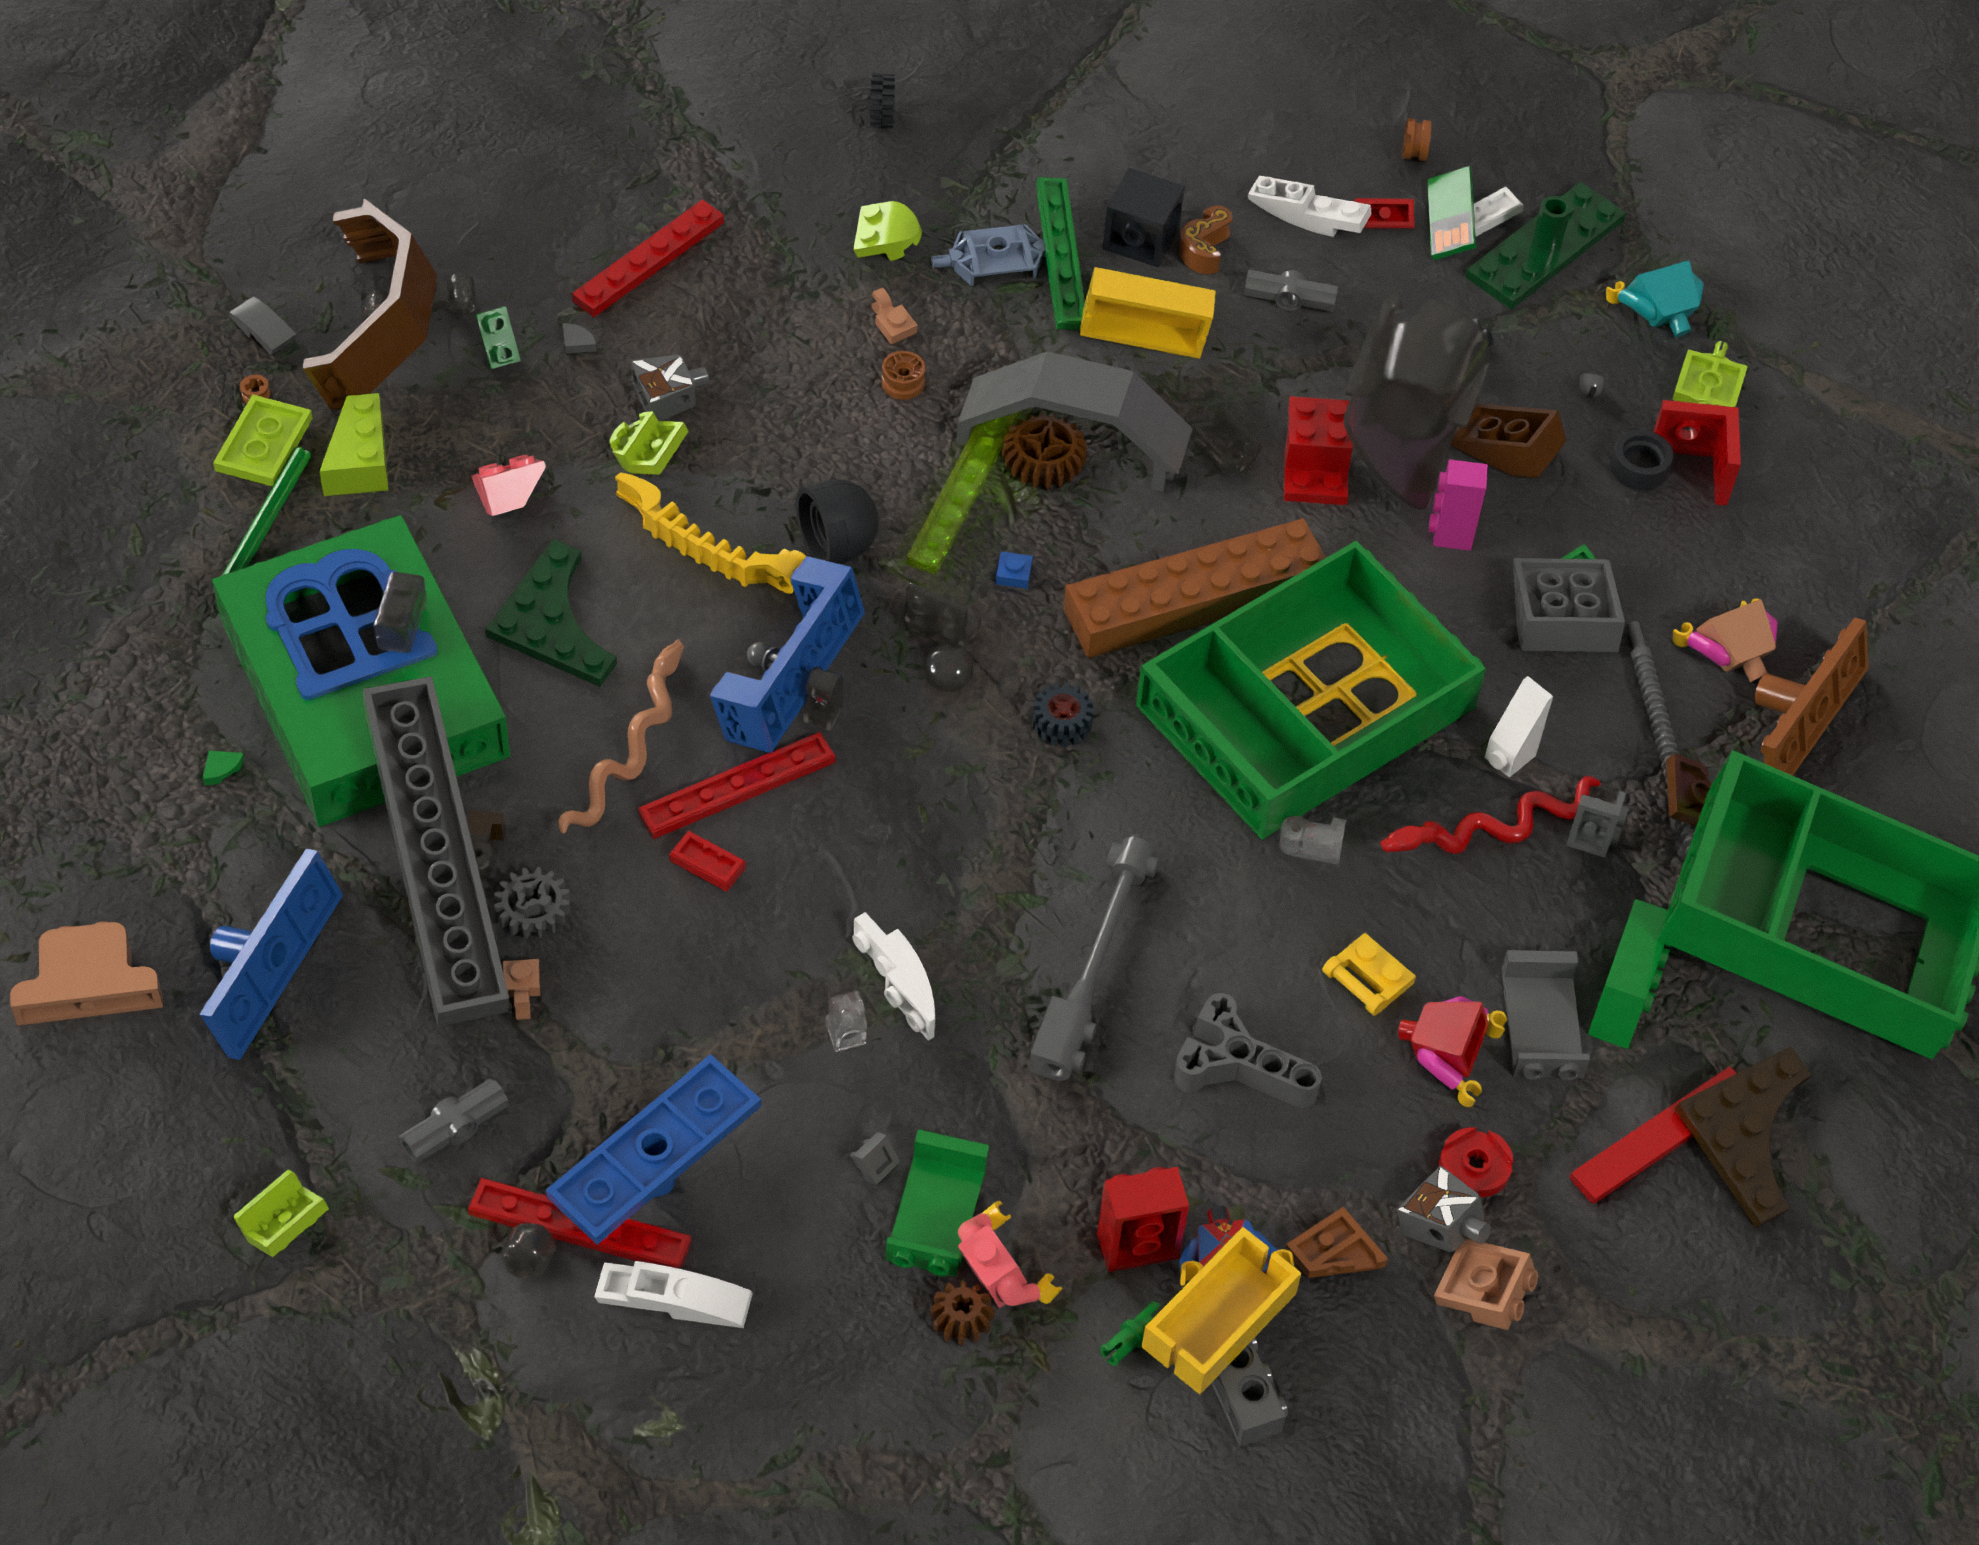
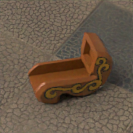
M1218 205L1206 208L1203 211L1202 219L1191 220L1182 227L1179 239V257L1193 271L1209 275L1219 271L1221 255L1214 246L1230 237L1228 224L1232 222L1233 216L1228 208Z

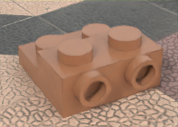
M1466 1239L1456 1249L1434 1294L1437 1305L1471 1313L1474 1322L1508 1330L1512 1320L1518 1322L1524 1312V1301L1522 1299L1526 1291H1534L1538 1281V1272L1534 1268L1530 1253L1488 1243L1478 1244L1471 1239Z

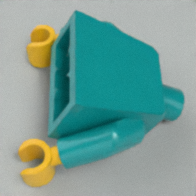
M1688 260L1640 274L1630 283L1628 289L1625 288V284L1622 281H1618L1615 283V289L1609 286L1606 287V300L1612 304L1623 303L1632 308L1645 320H1648L1652 327L1669 323L1674 337H1680L1692 330L1687 318L1699 308L1704 284L1692 272L1691 264Z

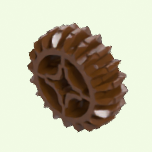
M1040 412L1038 417L1028 414L1026 421L1018 418L1015 425L1009 426L1007 434L1003 438L1002 457L1003 461H1005L1006 470L1011 471L1013 479L1021 478L1023 485L1029 482L1033 483L1035 489L1038 485H1045L1048 490L1051 484L1061 488L1063 481L1071 483L1074 476H1079L1082 467L1086 463L1087 444L1084 440L1083 431L1077 430L1076 423L1068 424L1066 417L1056 419L1054 413L1050 417H1044L1042 412Z

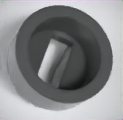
M1581 374L1579 391L1585 397H1587L1590 391L1591 398H1595L1601 394L1605 378L1596 374Z

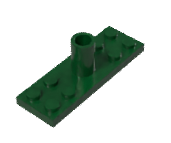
M1579 182L1561 197L1549 196L1543 199L1539 214L1469 267L1465 278L1512 310L1624 222L1626 212L1584 183Z

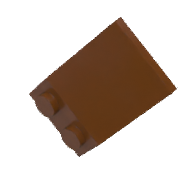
M1476 404L1449 437L1448 442L1449 445L1509 475L1538 478L1566 443V437L1558 410Z

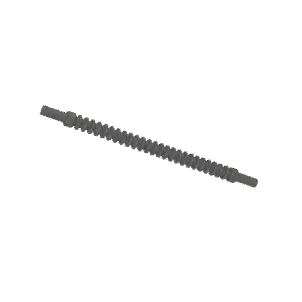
M1633 621L1627 625L1633 647L1631 657L1635 664L1634 668L1637 671L1636 676L1639 678L1638 683L1643 693L1642 698L1647 708L1651 730L1654 731L1653 737L1656 739L1655 745L1658 746L1657 752L1660 754L1659 759L1662 762L1661 767L1664 769L1663 774L1666 777L1665 782L1667 784L1666 759L1673 754H1680L1677 751V744L1674 743L1675 737L1672 735L1673 729L1671 728V722L1668 720L1669 714L1666 712L1667 707L1664 705L1665 700L1660 690L1661 685L1658 683L1659 678L1656 675L1657 671L1654 668L1651 650L1645 645L1639 622ZM1676 820L1679 824L1678 829L1682 832L1680 836L1684 840L1683 846L1686 848L1685 854H1687L1696 826Z

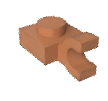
M884 288L873 292L872 296L877 301L872 303V309L877 314L875 324L890 344H894L917 333V323L902 304L894 308Z
M539 959L503 961V975L509 998H514L516 1020L531 1019L530 996H540Z

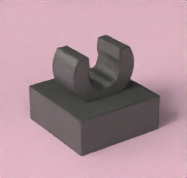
M880 1132L875 1133L870 1139H865L863 1141L864 1145L857 1152L850 1153L855 1166L860 1169L866 1182L875 1186L900 1163L887 1135Z

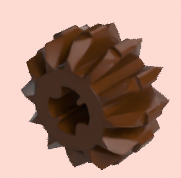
M963 1279L960 1282L959 1288L954 1287L948 1282L945 1286V1293L937 1291L934 1296L935 1304L930 1309V1316L932 1319H935L933 1323L935 1332L944 1331L943 1338L946 1342L953 1337H957L958 1343L962 1346L967 1337L977 1343L980 1339V1333L988 1334L991 1328L990 1321L994 1319L995 1310L990 1306V1294H981L979 1283L970 1289L967 1288V1283Z

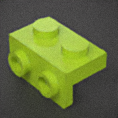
M287 1170L234 1215V1219L248 1243L273 1258L306 1228L313 1225L329 1208L323 1198L303 1187L296 1174L291 1170Z

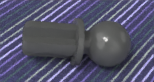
M755 642L747 650V659L752 666L762 667L766 671L777 658L780 649L770 647L765 642Z

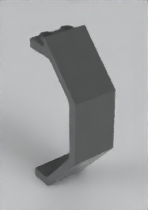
M1046 351L973 379L957 423L956 444L969 446L975 427L978 424L1031 407L1048 409L1108 423L1117 427L1152 459L1154 470L1151 489L1164 492L1167 480L1173 481L1174 475L1179 474L1193 428L1134 371Z

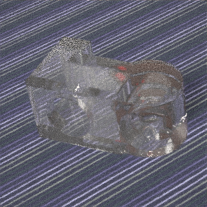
M1300 816L1288 817L1281 825L1279 846L1284 853L1291 856L1339 865L1346 820L1333 818L1332 824L1328 825L1308 822Z
M858 990L829 997V1015H826L825 1024L835 1052L866 1044L867 1022L863 1001ZM850 1033H857V1035L852 1038L842 1039L844 1036Z

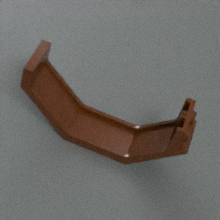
M365 198L362 207L335 212L333 223L335 226H340L344 233L343 239L347 241L349 247L352 246L354 248L359 263L389 257H396L387 299L336 350L327 355L304 359L302 369L330 410L343 408L347 396L370 394L426 340L438 277L412 233Z

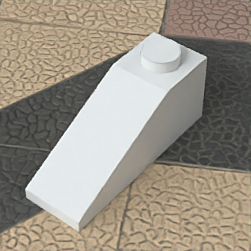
M1528 676L1523 679L1493 731L1485 754V758L1489 763L1508 777H1511L1536 756L1553 699L1550 693Z

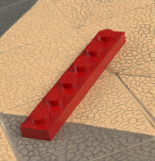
M702 199L572 293V301L592 317L597 316L724 223V214Z

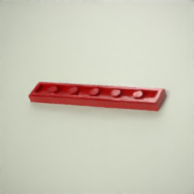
M818 732L772 751V753L760 756L638 808V815L654 840L836 763V756L821 732Z
M1729 1066L1571 1172L1569 1179L1594 1205L1693 1138V1135L1675 1110L1679 1102L1737 1073Z
M485 1178L480 1179L468 1207V1212L471 1216L632 1261L682 1269L692 1242L690 1235L628 1218L597 1245L558 1209L546 1195Z

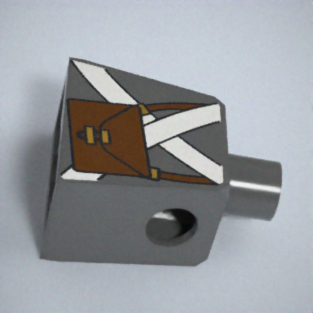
M680 355L631 361L632 383L645 412H654L658 421L694 407L696 404L695 388L709 385L706 368L703 366L688 370L683 357Z
M1442 1166L1432 1173L1396 1209L1401 1234L1448 1252L1455 1251L1467 1238L1478 1244H1483L1491 1233V1225L1483 1221L1484 1213L1480 1196Z

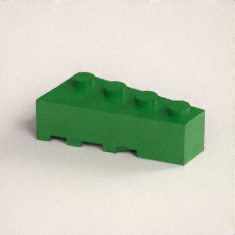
M1635 899L1588 1032L1589 1036L1626 1049L1629 1048L1641 1012L1649 1014L1655 993L1649 990H1657L1663 971L1657 970V967L1664 969L1670 949L1664 948V946L1671 948L1670 945L1657 940L1667 909Z

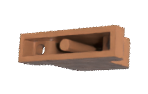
M101 921L92 925L62 926L43 933L39 939V976L36 979L16 984L10 993V1004L18 1026L163 1008V996L157 974L152 968L145 966L132 967V951L124 926L117 922Z

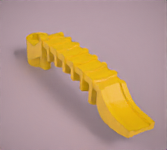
M622 472L615 476L618 485L616 496L639 510L643 517V528L649 530L653 538L662 539L669 548L672 546L677 548L683 556L689 555L699 565L704 563L710 567L711 571H719L725 574V577L729 580L734 578L740 581L743 587H746L748 584L769 583L785 593L791 594L794 592L791 578L794 570L801 565L806 557L803 553L796 550L790 552L787 549H783L778 555L760 554L755 551L746 560V553L741 546H738L731 553V547L727 540L723 539L715 546V538L709 531L701 537L698 525L693 523L689 527L686 516L679 512L677 505L673 501L661 510V492L655 485L644 479Z

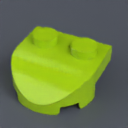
M889 201L861 206L853 250L858 258L886 253L889 260L894 261L904 257V250L912 243L917 246L921 239L922 229L914 213L900 202Z
M654 412L640 413V420L629 426L623 422L615 429L610 438V445L619 464L627 472L660 475L689 431L684 422L658 421Z

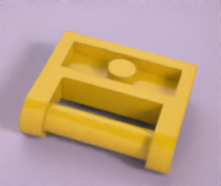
M1366 933L1362 934L1337 956H1332L1322 968L1324 974L1329 978H1336L1366 1005L1365 1009L1373 1016L1379 1014L1410 988L1416 978L1411 971ZM1348 966L1352 971H1354L1360 978H1362L1378 993L1374 994L1356 977H1354L1348 970H1346L1345 967Z

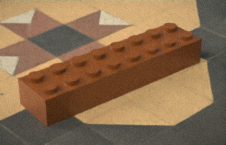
M1302 518L1068 584L1065 587L1063 610L1087 657L1090 658L1218 621L1322 561L1326 556L1305 519Z

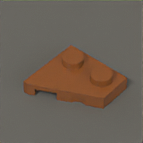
M1344 1207L1288 1242L1285 1250L1292 1252L1294 1263L1307 1278L1382 1269L1388 1262L1386 1255Z

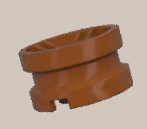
M1407 118L1402 159L1410 160L1412 157H1416L1418 161L1426 162L1431 137V121L1423 120L1420 123L1416 122L1415 119Z
M897 351L889 354L882 364L883 390L889 396L900 400L917 397L925 386V362L920 356L909 351Z

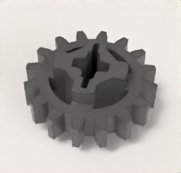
M537 867L534 874H529L527 868H522V876L518 877L516 874L510 873V883L504 881L499 883L500 892H495L494 894L495 915L499 917L502 928L510 926L511 935L514 936L520 930L523 931L524 939H528L531 932H536L537 937L540 939L543 937V930L547 929L549 932L555 933V923L562 925L566 923L565 914H569L571 911L569 889H565L563 878L555 881L553 871L542 875L541 867ZM550 894H552L555 898V904L552 903V898L549 896ZM510 902L513 903V908L516 909L515 912L511 910Z

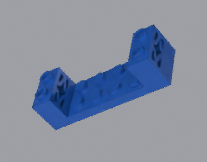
M806 556L801 565L794 570L791 584L794 588L803 620L797 624L793 635L786 645L780 649L771 667L764 672L761 681L726 672L720 682L712 689L710 698L725 741L772 753L865 614L853 569L850 566Z

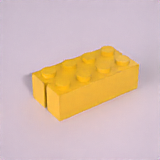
M1094 267L1083 308L1080 336L1200 359L1206 342V336L1213 320L1216 291Z
M1244 1227L1145 1326L1142 1348L1166 1368L1174 1364V1374L1199 1395L1297 1293L1301 1272L1275 1252L1270 1257L1267 1273L1265 1274L1262 1270L1265 1268L1269 1247Z

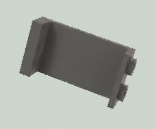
M1507 950L1502 966V977L1513 1077H1525L1530 1080L1542 1077L1561 1078L1563 1080L1584 1078L1590 1062V1055L1582 1054L1573 980L1578 966L1577 951Z

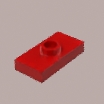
M689 830L669 854L670 862L728 892L746 869L745 860Z

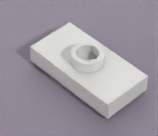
M1507 187L1474 203L1476 236L1523 212V204Z

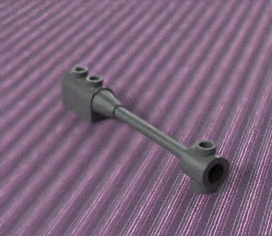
M1127 837L1123 839L1122 843L1113 841L1106 867L1110 868L1114 877L1118 879L1117 885L1081 979L1077 981L1066 1000L1052 996L1030 1053L1028 1072L1059 1081L1067 1080L1072 1071L1081 1072L1086 1056L1085 1052L1080 1051L1082 1043L1091 1044L1097 1024L1091 1022L1094 982L1131 885L1143 883L1146 876L1153 878L1157 870L1159 858L1153 856L1154 848L1152 845L1141 838Z

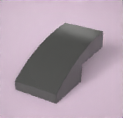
M254 296L229 312V316L247 337L254 336L270 356L295 340L296 333L288 324Z

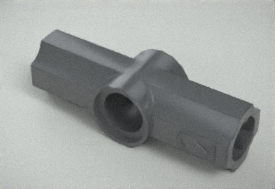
M1248 270L1244 295L1276 301L1277 306L1286 311H1295L1304 306L1333 312L1338 286L1307 281L1301 272L1295 270L1285 271L1281 275Z
M490 1078L458 1099L452 1096L439 1102L433 1108L430 1117L399 1136L400 1143L408 1157L418 1164L450 1143L452 1145H460L469 1140L477 1131L478 1125L509 1106L508 1098L498 1082Z

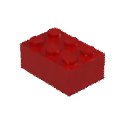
M1155 1167L1146 1173L1135 1175L1118 1174L1111 1179L1105 1180L1097 1235L1108 1272L1180 1258L1189 1203L1178 1167L1167 1169L1165 1167Z

